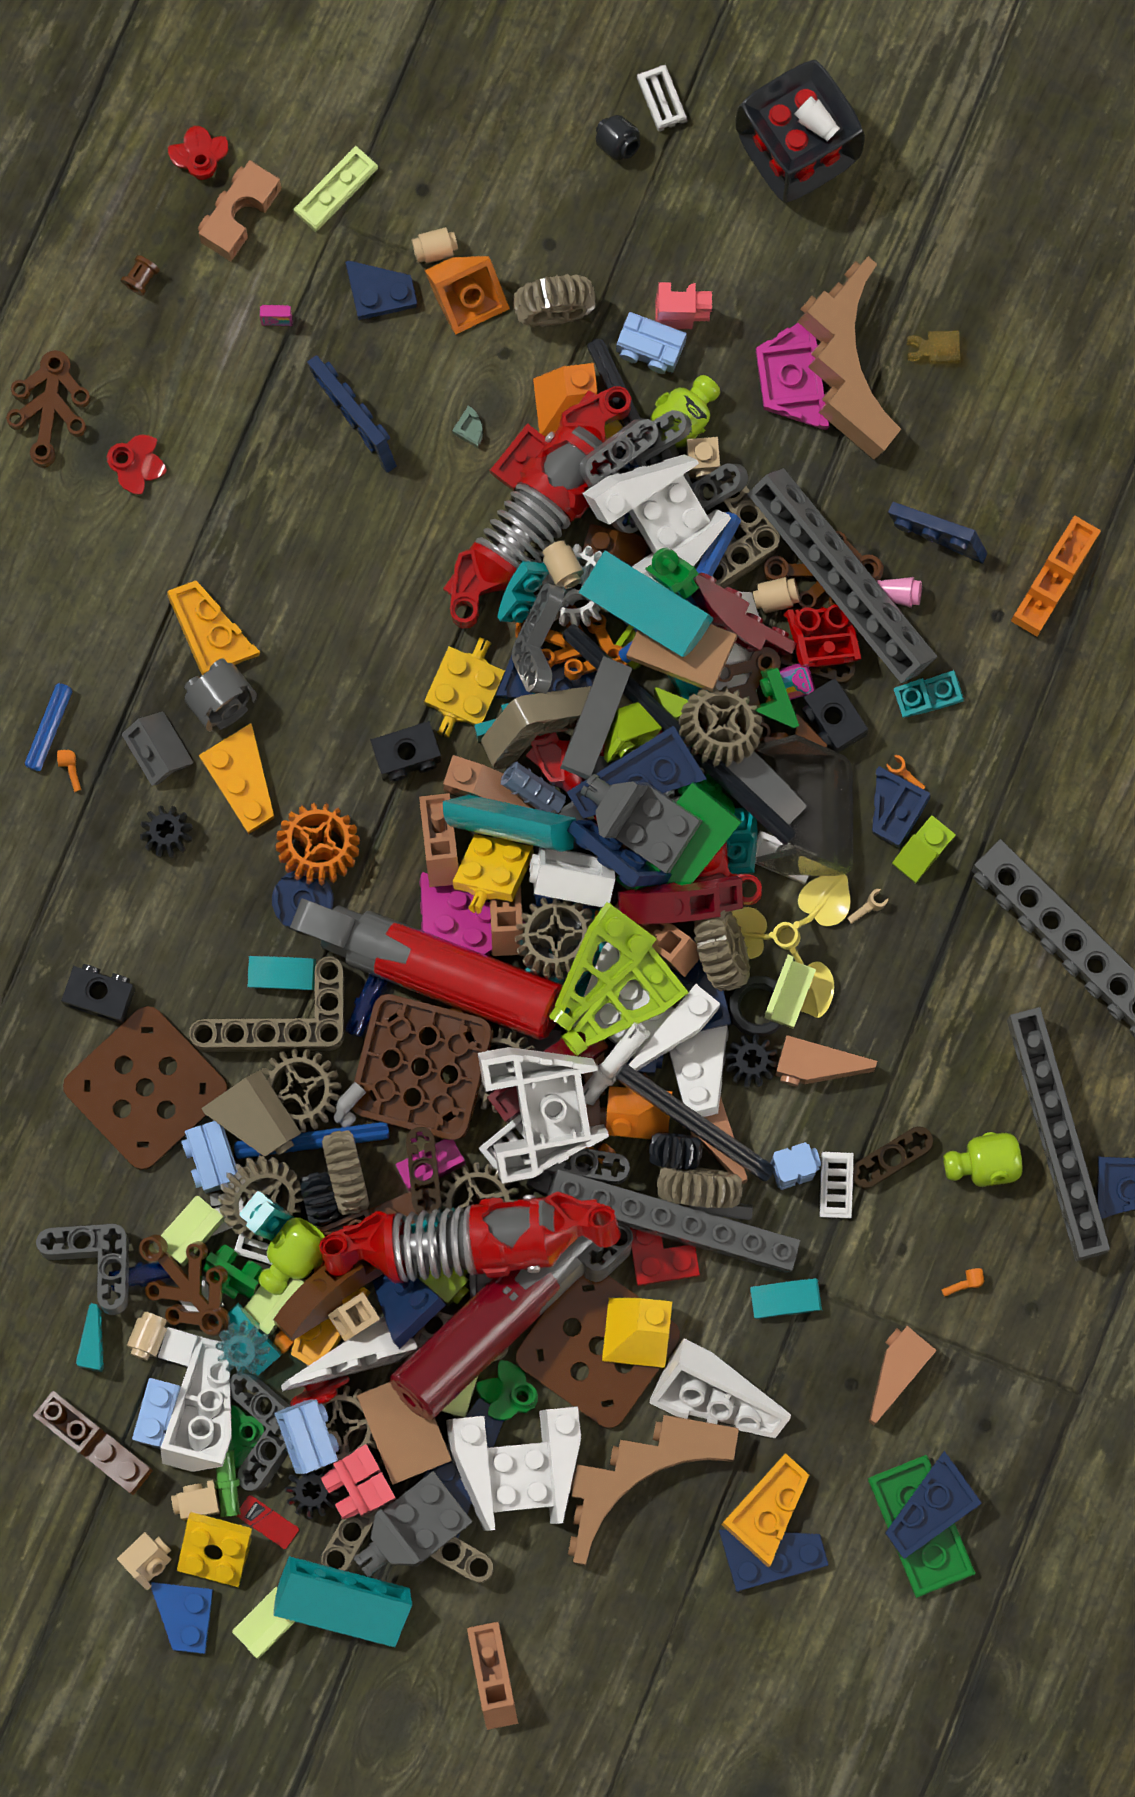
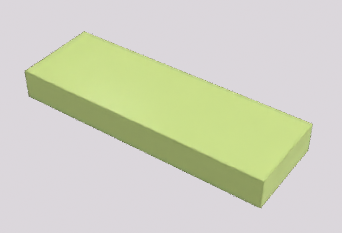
M355 146L294 208V213L317 232L375 173L378 165Z

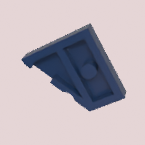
M346 261L358 320L418 307L411 275Z
M878 766L876 769L875 811L872 832L873 835L901 849L930 800L931 794Z

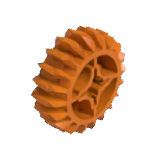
M314 802L311 804V810L307 811L301 805L299 807V815L291 811L288 817L289 821L283 820L281 822L282 831H278L276 839L280 841L276 843V851L281 853L279 855V862L287 863L285 865L287 873L296 870L295 879L297 881L304 875L307 877L306 883L308 885L313 882V878H317L322 886L326 877L334 883L337 880L336 873L345 877L347 874L346 867H354L355 860L353 857L359 855V848L356 846L360 844V837L355 835L357 827L349 825V815L340 818L341 810L339 807L333 812H329V805L327 803L324 804L323 810L317 809V805ZM310 826H319V827H317V828H312V829H311V828H308V827H310ZM332 830L341 838L343 843L342 849L338 848L336 843L330 839ZM293 839L299 841L300 846L305 848V856L303 858L295 851L292 844ZM321 859L328 860L326 862L316 863V861Z

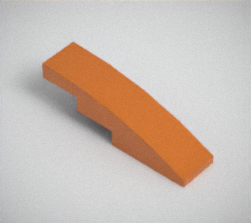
M1074 515L1015 612L1011 622L1038 637L1101 530Z

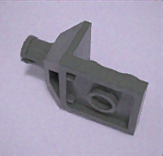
M593 774L586 781L591 786L589 788L583 786L581 790V795L589 798L598 806L596 818L599 835L604 838H616L665 873L671 872L703 820L647 782L632 781L609 785L600 776Z
M432 1471L383 1511L380 1509L376 1512L371 1534L373 1542L353 1558L360 1567L373 1558L370 1563L362 1568L368 1578L388 1562L391 1565L418 1566L473 1522L434 1471Z

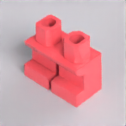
M659 282L655 299L656 322L674 329H692L694 321L710 320L712 291H696L695 283L689 285L686 292L671 291V283Z
M367 1444L358 1448L344 1459L334 1463L335 1468L321 1477L329 1494L345 1485L350 1496L335 1504L343 1520L358 1514L363 1517L396 1500ZM370 1478V1480H368V1481L362 1483L361 1485L357 1486V1484H359V1483L365 1481L366 1479Z

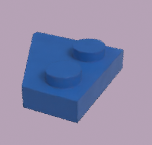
M151 1582V1589L172 1649L175 1651L206 1654L213 1589Z

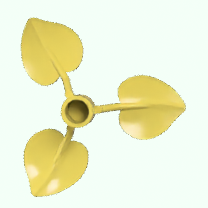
M832 873L820 876L807 883L799 894L798 906L809 916L794 922V924L782 922L769 934H765L767 921L758 910L751 907H743V909L731 911L737 919V924L741 927L742 935L745 937L744 941L748 947L747 953L749 958L754 959L762 954L764 950L763 940L774 939L779 947L790 950L796 962L804 965L795 948L801 939L800 932L798 931L799 927L811 922L814 918L822 926H834L842 922L849 913L851 903L848 878L843 873ZM813 962L808 966L816 969L801 1012L815 1018H820L826 1013L833 1000L834 979L831 971L823 963Z

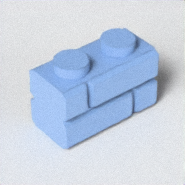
M629 312L616 344V352L621 353L620 357L628 362L637 363V360L649 364L648 367L654 372L665 374L668 371L673 373L685 345L687 333Z
M213 1121L186 1130L187 1139L182 1140L187 1159L193 1157L196 1169L191 1170L196 1188L203 1187L205 1194L220 1190V1184L229 1183L230 1181L226 1177V1173L235 1175L238 1172L235 1168L236 1163L225 1129Z
M805 1142L792 1146L791 1150L786 1148L774 1152L770 1164L774 1166L773 1174L777 1186L783 1190L795 1186L796 1182L802 1184L813 1180L816 1171L820 1170L821 1161L817 1149H810V1146Z
M152 1378L148 1379L132 1438L133 1441L161 1449L181 1386Z
M305 1400L275 1413L296 1474H305L338 1460L335 1452L339 1451V1446L335 1436L332 1433H328L325 1424L328 1421V1414L323 1404H318L317 1400Z

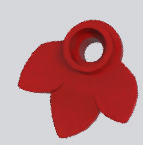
M197 125L188 129L184 136V143L168 146V153L172 163L177 167L188 169L189 173L199 180H206L212 177L217 168V162L224 158L228 152V142L225 136L211 139L209 132Z
M137 435L128 443L115 444L107 454L108 465L118 474L119 484L128 492L136 495L143 494L145 480L158 479L167 472L163 461L152 453L157 445V439L152 436ZM120 455L128 456L127 462L123 464L117 462V458Z
M341 1376L306 1385L303 1392L295 1396L290 1404L293 1406L305 1400H317L318 1404H324L336 1396L337 1388L349 1382V1377Z

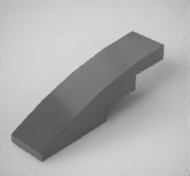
M603 656L560 767L561 769L585 779L590 778L632 667Z
M754 751L750 757H744L743 761L739 764L732 761L731 765L728 766L738 778L786 823L790 824L807 807L797 794Z

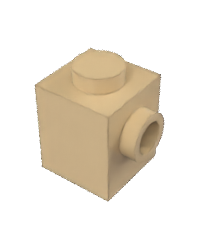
M718 437L687 439V456L697 459L699 462L698 465L688 471L690 479L696 478L699 480L720 467Z

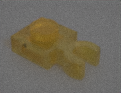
M929 331L928 340H923L915 335L907 337V345L914 344L919 348L917 352L908 353L907 360L918 361L923 356H929V364L960 363L959 331Z

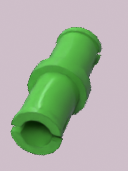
M228 1450L223 1466L216 1468L217 1480L214 1481L215 1488L219 1492L221 1517L241 1514L237 1486H240V1479L236 1478L234 1450Z

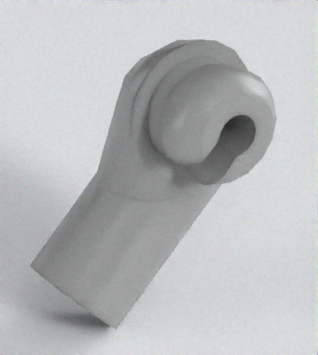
M356 1082L349 1087L337 1102L334 1120L336 1123L339 1122L342 1127H349L356 1120V1116L350 1110L366 1093Z

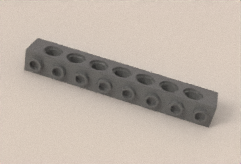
M784 468L766 474L747 493L900 683L918 676L937 658V655Z
M1000 839L974 864L972 872L975 874L973 876L974 880L985 890L989 887L997 895L995 898L997 903L1006 911L1011 909L1019 917L1017 921L1028 933L1033 931L1042 939L1040 941L1041 946L1051 955L1056 953L1064 961L1062 963L1064 969L1073 977L1078 975L1086 983L1085 989L1094 998L1098 999L1101 997L1109 1005L1107 1007L1108 1012L1118 1021L1123 1019L1131 1027L1129 1032L1135 1038V1014L1132 1011V1005L1135 1004V970ZM1002 872L1010 873L1014 878V883L1009 886L1001 884L998 880V874ZM1031 894L1036 899V905L1030 908L1025 907L1020 901V896ZM1045 916L1055 917L1058 921V928H1046L1043 925L1042 918ZM1069 937L1076 938L1080 942L1081 949L1078 951L1068 950L1065 946V939ZM1091 959L1100 961L1103 971L1101 973L1091 972L1087 967V961ZM1113 981L1121 982L1125 987V994H1113L1110 990V983Z
M1041 1007L1012 1014L1007 1019V1024L1075 1261L1106 1254L1110 1247Z
M557 1170L552 1175L547 1196L558 1191L582 1201L597 1199L598 1203L607 1205L614 1210L617 1223L627 1225L629 1228L783 1273L793 1270L800 1244L798 1239L562 1170Z

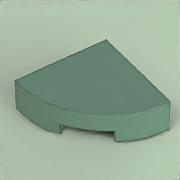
M468 406L452 430V434L479 449L483 438L482 423L475 410Z

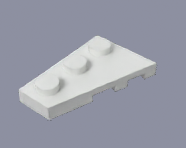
M728 1026L701 1031L669 1051L682 1102L703 1117L718 1114L722 1072L726 1056L725 1048L729 1033Z

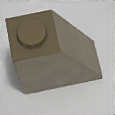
M261 1070L244 1078L201 1108L204 1114L264 1157L274 1151L277 1152L278 1156L294 1146L291 1140L301 1134Z

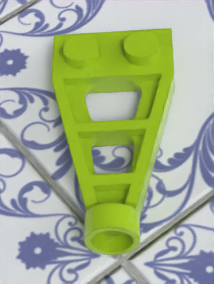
M606 902L586 931L555 1003L556 1007L549 1015V1018L567 1031H570L584 1012L641 962L656 941V938L613 905ZM602 942H608L620 952L619 960L606 971L597 970L592 962L596 949ZM632 960L618 974H616L622 966H624L627 962ZM589 971L597 977L598 983L586 996L580 997L575 992V986L583 972ZM566 1007L570 1009L568 1014L565 1013Z
M651 946L641 962L595 1002L577 1025L562 1036V1039L569 1049L578 1056L588 1046L630 1028L634 1022L639 1024L664 1013L689 992ZM632 960L628 961L624 966H622L616 974H618ZM630 980H637L649 995V1002L635 1010H627L619 1001L620 991ZM611 1003L621 1015V1019L610 1027L603 1029L595 1021V1015L605 1004ZM577 1032H582V1033L585 1034V1036H586V1041H585V1042L583 1041V1039L579 1036V1034H578Z

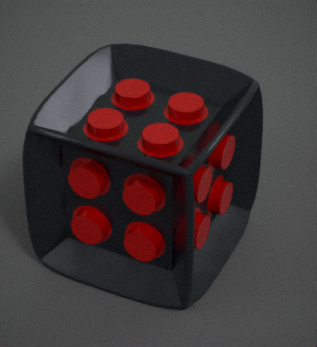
M817 60L802 63L757 89L738 106L736 112V131L747 154L771 190L784 203L796 200L835 178L858 160L863 152L865 134L859 119L836 82ZM810 96L816 101L818 99L821 101L836 122V125L840 128L828 141L798 122L799 118L794 114Z

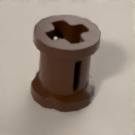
M137 255L135 265L127 276L121 278V282L132 292L144 295L146 292L144 288L152 276L159 273L160 269L147 258Z

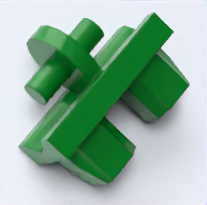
M670 548L659 549L652 558V565L645 568L649 576L673 593L677 592L683 599H687L699 588L693 580L698 575L695 567L680 558Z
M226 1244L215 1254L210 1252L205 1260L206 1264L203 1271L207 1273L210 1268L219 1265L224 1267L228 1273L227 1281L222 1284V1297L226 1294L235 1299L238 1293L250 1300L257 1291L259 1276L263 1268L249 1260L242 1271L232 1266L238 1253ZM214 1271V1278L219 1281L220 1275Z

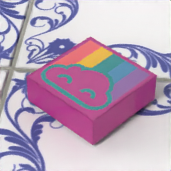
M289 305L260 306L261 325L292 326L291 307Z
M799 663L779 669L790 700L808 695L816 690L809 667H801Z

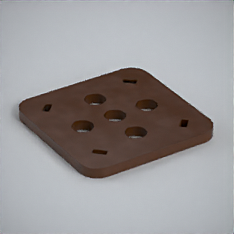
M393 994L380 996L373 1006L354 1080L366 1093L352 1107V1110L360 1116L411 1130L416 1127H425L432 1132L433 1136L448 1140L463 1138L470 1128L482 1081L478 1053L490 1050L493 1039L492 1025L488 1020L409 998ZM397 1013L399 1017L390 1021L389 1017ZM431 1027L436 1031L437 1039L432 1045L428 1046L422 1041V1033L426 1028ZM471 1031L476 1041L470 1043L466 1033ZM391 1050L397 1051L400 1056V1062L394 1068H389L385 1063V1056ZM420 1058L426 1059L429 1064V1070L423 1076L417 1075L414 1071V1064ZM448 1066H454L458 1071L457 1080L451 1084L447 1083L443 1078V1072ZM416 1088L421 1094V1101L413 1107L407 1103L406 1095L410 1089ZM372 1091L375 1097L377 1098L375 1102L370 1095V1092ZM451 1113L456 1115L455 1118L448 1122L444 1118Z
M150 1006L142 1007L132 1014L66 1076L63 1083L64 1093L70 1101L133 1167L140 1170L153 1167L186 1136V1130L196 1127L207 1116L201 1108L228 1090L226 1082L219 1073L157 1009ZM141 1028H153V1033H142ZM122 1057L130 1058L133 1062V1067L127 1074H120L115 1068L117 1060ZM166 1058H172L177 1062V1069L171 1075L161 1073L159 1068L162 1060ZM147 1079L153 1082L154 1091L149 1096L144 1097L137 1093L136 1088L140 1081ZM85 1080L90 1081V1092H84ZM201 1084H206L205 1094H200ZM119 1101H127L131 1105V1112L125 1118H119L114 1114V1106ZM163 1102H171L175 1106V1114L169 1119L161 1118L158 1115V1107ZM138 1143H149L148 1148L138 1147Z
M582 1275L542 1314L518 1348L516 1360L518 1366L524 1372L573 1407H578L580 1412L604 1428H614L624 1420L660 1368L633 1365L632 1370L628 1373H620L616 1370L615 1363L602 1361L603 1354L595 1355L590 1351L589 1343L593 1338H605L609 1298L640 1297L610 1276L600 1282H592ZM594 1284L595 1290L583 1292L582 1286ZM576 1319L581 1323L582 1329L577 1336H568L564 1332L563 1325L567 1320ZM670 1320L666 1359L680 1339L679 1328L672 1320ZM537 1350H543L544 1361H538ZM576 1363H583L589 1369L588 1377L582 1381H577L571 1376L570 1370ZM613 1400V1406L602 1407V1402Z

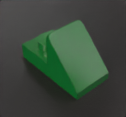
M771 667L761 671L763 679L759 680L765 697L770 696L771 701L757 706V709H755L756 714L788 728L798 727L799 723L778 667Z

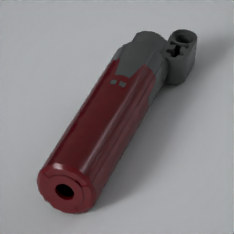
M618 1223L621 1234L620 1239L626 1243L623 1246L599 1247L588 1238L580 1236L560 1255L553 1267L540 1268V1271L537 1273H529L528 1270H514L506 1277L491 1279L391 1375L392 1388L399 1395L401 1401L419 1417L433 1420L582 1275L592 1282H600L607 1278L631 1253L633 1241L631 1229L627 1225Z

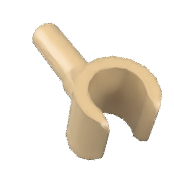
M875 889L869 895L867 903L847 917L851 924L867 912L869 913L871 910L880 911L885 907L888 899L883 903H876L873 899L874 896L880 893L881 889Z

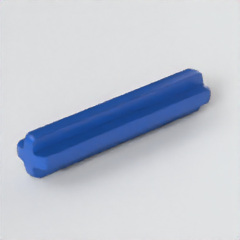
M58 683L55 686L25 761L26 767L31 770L40 771L42 769L72 694V689L67 685Z

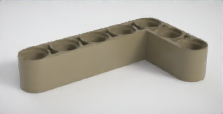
M732 475L731 478H729L726 481L720 482L722 484L734 483L733 478L735 477V475ZM747 486L739 491L740 494L737 497L728 498L720 503L725 513L731 512L740 518V515L743 513L751 512L757 518L752 523H746L741 519L737 530L742 538L727 547L716 569L722 573L723 577L717 580L715 584L722 588L729 586L766 562L777 553L779 548L780 536L778 531L748 496L747 493L750 490ZM761 537H769L774 544L769 548H763L758 544L757 540ZM736 553H742L747 556L748 561L744 564H737L731 557Z
M591 686L552 691L546 694H529L511 701L481 739L493 769H504L513 762H516L539 734L574 730ZM622 694L618 708L633 704Z
M329 956L322 958L316 964L315 1018L197 1020L190 1027V1040L196 1049L203 1052L292 1051L293 1048H296L297 1051H304L305 1049L310 1051L336 1050L344 1041V971L342 964L336 958ZM327 966H334L338 969V975L332 980H326L321 976L322 970ZM334 997L338 1000V1005L334 1010L326 1011L321 1007L323 999ZM329 1027L335 1028L338 1031L337 1038L332 1042H326L321 1038L323 1030ZM204 1028L210 1029L213 1035L208 1042L201 1043L196 1040L199 1030ZM239 1028L244 1031L242 1040L236 1043L230 1042L227 1039L229 1031ZM264 1028H271L275 1031V1037L270 1042H262L258 1038L260 1031ZM303 1028L306 1030L307 1035L303 1041L294 1042L290 1039L292 1030Z
M393 1501L363 1517L358 1514L345 1520L342 1519L322 1554V1565L329 1567V1555L338 1551L345 1556V1563L339 1570L348 1571L354 1561L353 1557L359 1553L373 1528L376 1512L380 1509L383 1511ZM349 1524H357L361 1528V1535L356 1541H348L344 1537V1529ZM456 1537L452 1538L430 1556L432 1559L475 1583L488 1581L494 1571L493 1563L487 1555ZM449 1543L457 1544L460 1547V1556L454 1561H448L442 1555L443 1548ZM477 1559H482L488 1564V1571L482 1577H475L470 1572L471 1563Z

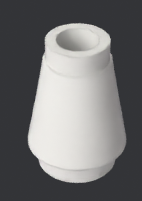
M812 96L794 113L799 118L798 122L826 141L840 129L819 99L816 101Z

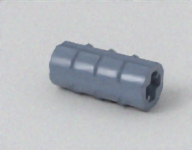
M513 762L501 778V785L537 810L546 812L556 810L559 813L565 803L566 796L555 789V786H551L542 777H538L531 772V769H526L518 762Z

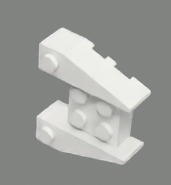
M685 454L663 460L664 462L647 467L642 466L635 468L633 471L607 476L582 493L597 519L609 525L627 512L630 513L653 552L632 567L657 583L659 582L649 576L645 568L652 565V558L659 549L670 548L680 558L694 566L731 519L728 514L717 509L706 515L683 475L698 465L699 462L697 459Z
M607 942L602 948L595 968L599 971L610 969L620 958L619 950ZM593 974L584 996L598 983L597 977ZM630 980L620 991L619 1001L627 1010H635L649 1002V995L637 980ZM695 984L675 1009L671 1006L664 1013L640 1023L646 1028L643 1032L648 1030L650 1036L645 1039L631 1057L633 1060L629 1066L638 1071L685 1040L698 1034L717 1012L720 1003ZM611 1003L605 1004L595 1015V1021L603 1029L610 1027L621 1019V1015ZM584 1012V1013L578 1018V1020L576 1021V1023L573 1025L572 1029L577 1025V1023L580 1021V1019L583 1017V1015H584L586 1012ZM630 1028L608 1037V1039L617 1045Z
M511 1047L478 1053L482 1082L486 1091L512 1086L517 1088L525 1139L493 1145L498 1175L502 1183L534 1178L543 1173V1170L556 1163H561L586 1147L589 1148L609 1137L604 1124L589 1127L581 1074L598 1071L593 1058Z
M578 1407L539 1411L542 1443L487 1448L484 1416L446 1420L449 1453L461 1475L465 1490L468 1491L483 1531L495 1530L494 1512L549 1507L550 1524L563 1523L581 1441Z

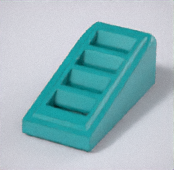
M91 1303L88 1308L76 1364L79 1368L103 1373L101 1310L98 1304Z

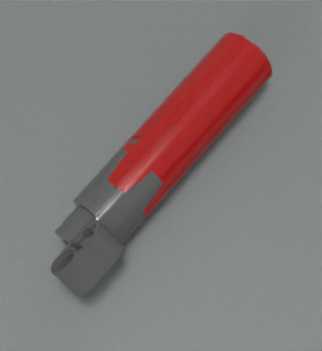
M301 898L290 928L320 939L322 949L346 958L348 966L538 1040L547 1038L551 1030L554 1029L556 1022L549 1018V1015L556 1007L555 1003L563 987L562 984L370 910L360 914L340 905L332 910Z

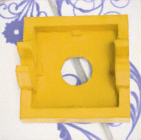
M190 1512L177 1571L239 1587L252 1540L250 1538L252 1528ZM208 1545L218 1546L222 1550V1557L216 1560L210 1559L205 1554V1547Z

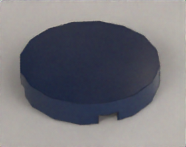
M296 871L287 873L282 877L272 894V906L278 920L285 927L297 931L290 928L301 898L333 910L334 896L330 884L326 880L321 886L318 879L313 878V882L308 885L306 883L307 877L304 875L298 881L295 879Z

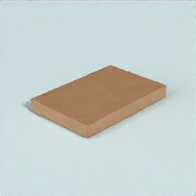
M710 624L695 648L687 656L681 657L637 630L626 657L631 661L713 692L736 642L737 634Z
M391 1382L357 1395L392 1485L452 1461L435 1418L427 1420L411 1411L392 1388Z

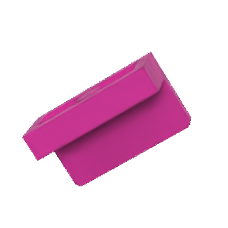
M444 1139L436 1143L439 1178L466 1165L465 1159L460 1154L454 1140ZM424 1150L419 1152L420 1158L426 1157ZM408 1158L395 1165L408 1191L411 1192ZM428 1165L418 1167L415 1172V1177L420 1181H427L433 1175V1169Z

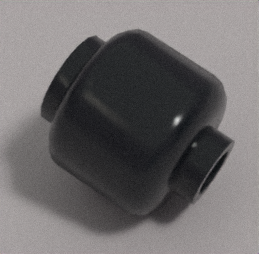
M613 115L609 118H604L597 125L596 144L614 160L629 159L638 151L641 144L640 131L623 116Z

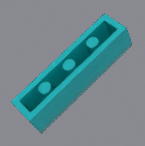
M607 551L603 552L578 592L681 657L687 656L695 648L714 619L706 612Z
M470 794L443 801L444 818L450 827L559 852L573 849L574 836L567 830L576 818Z
M289 1556L278 1584L274 1602V1616L395 1647L412 1607L410 1588Z

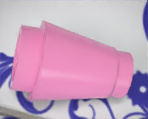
M914 577L877 581L893 603L910 608L912 605H920L922 582L914 580Z

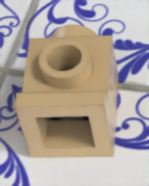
M363 1292L328 1315L344 1341L349 1340L380 1320Z
M207 1481L208 1488H202V1483L184 1486L183 1493L171 1496L174 1514H180L183 1521L188 1520L190 1512L204 1516L220 1514V1505L214 1481Z
M144 1532L117 1560L136 1581L148 1590L152 1587L149 1581L154 1576L159 1575L171 1561V1558L167 1555L171 1549L159 1537L153 1540Z

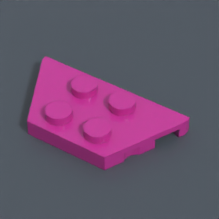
M797 323L791 328H786L778 333L774 339L768 340L756 348L763 407L766 411L826 430L829 427L828 420L819 413L825 404L821 400L824 397L823 382L817 374L808 368L815 359L811 353L817 347L816 337Z
M422 872L419 881L421 887V930L490 956L492 952L490 902L485 901L480 914H477L476 911L473 913L469 910V905L474 895L456 890L453 885L429 887L428 874Z

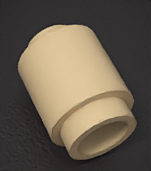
M446 227L418 234V238L412 239L417 263L425 261V264L454 257L453 251L458 249L454 232L448 233Z
M562 540L549 545L543 550V562L556 586H564L565 589H569L581 582L580 577L584 574V571L571 546L566 545Z
M787 577L759 583L758 590L753 591L757 609L763 608L765 614L794 607V603L800 602L795 578L788 580Z
M144 1311L142 1317L137 1318L127 1347L132 1349L130 1355L148 1361L150 1356L156 1357L167 1331V1328H165L167 1320Z

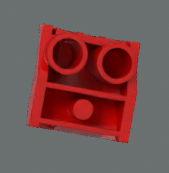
M837 604L831 605L829 608L813 609L806 607L800 611L792 609L784 613V617L789 622L793 641L797 643L795 648L801 667L845 664L861 659L855 628Z

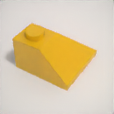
M609 1298L602 1361L665 1368L672 1302L644 1298Z

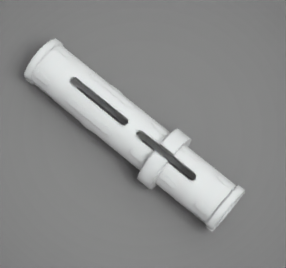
M634 1022L602 1064L597 1065L598 1071H593V1075L583 1086L585 1103L589 1105L596 1103V1100L603 1091L616 1082V1074L621 1066L629 1061L645 1039L650 1036L648 1030L643 1032L646 1028L642 1024Z

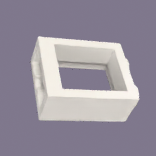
M540 847L538 855L532 854L529 882L534 883V894L603 908L605 903H610L615 883V871L601 865L597 860L598 856L569 850L559 852Z

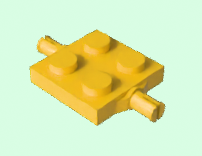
M479 638L473 654L463 653L450 646L448 647L423 703L437 709L445 716L437 731L440 735L443 734L446 725H448L444 736L449 738L455 722H466L473 726L483 722L505 673L504 670L489 664L484 659L491 645V642L486 640L483 649L480 650L484 639Z
M474 834L452 881L454 889L474 895L469 905L471 912L475 913L476 911L477 914H480L487 899H501L513 902L531 862L532 854H534L533 846L515 843L502 838Z

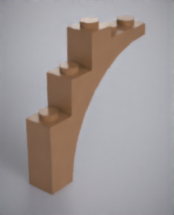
M867 257L861 264L855 261L844 274L848 279L843 285L838 282L829 293L824 291L817 299L812 295L801 307L804 314L797 322L820 341V344L811 353L815 359L808 368L831 386L821 399L825 404L819 413L872 459H875L888 447L901 428L885 413L872 394L861 370L856 349L855 321L858 302L867 279L877 265L870 257Z
M664 1415L662 1422L656 1421L653 1440L659 1441L658 1446L620 1440L619 1447L613 1446L610 1465L616 1466L615 1471L577 1465L576 1472L573 1473L570 1490L572 1491V1498L584 1500L583 1506L577 1505L573 1524H579V1531L577 1537L571 1536L568 1551L569 1556H574L573 1564L586 1566L592 1541L603 1519L616 1502L637 1483L660 1470L682 1463L704 1460L733 1462L739 1428Z

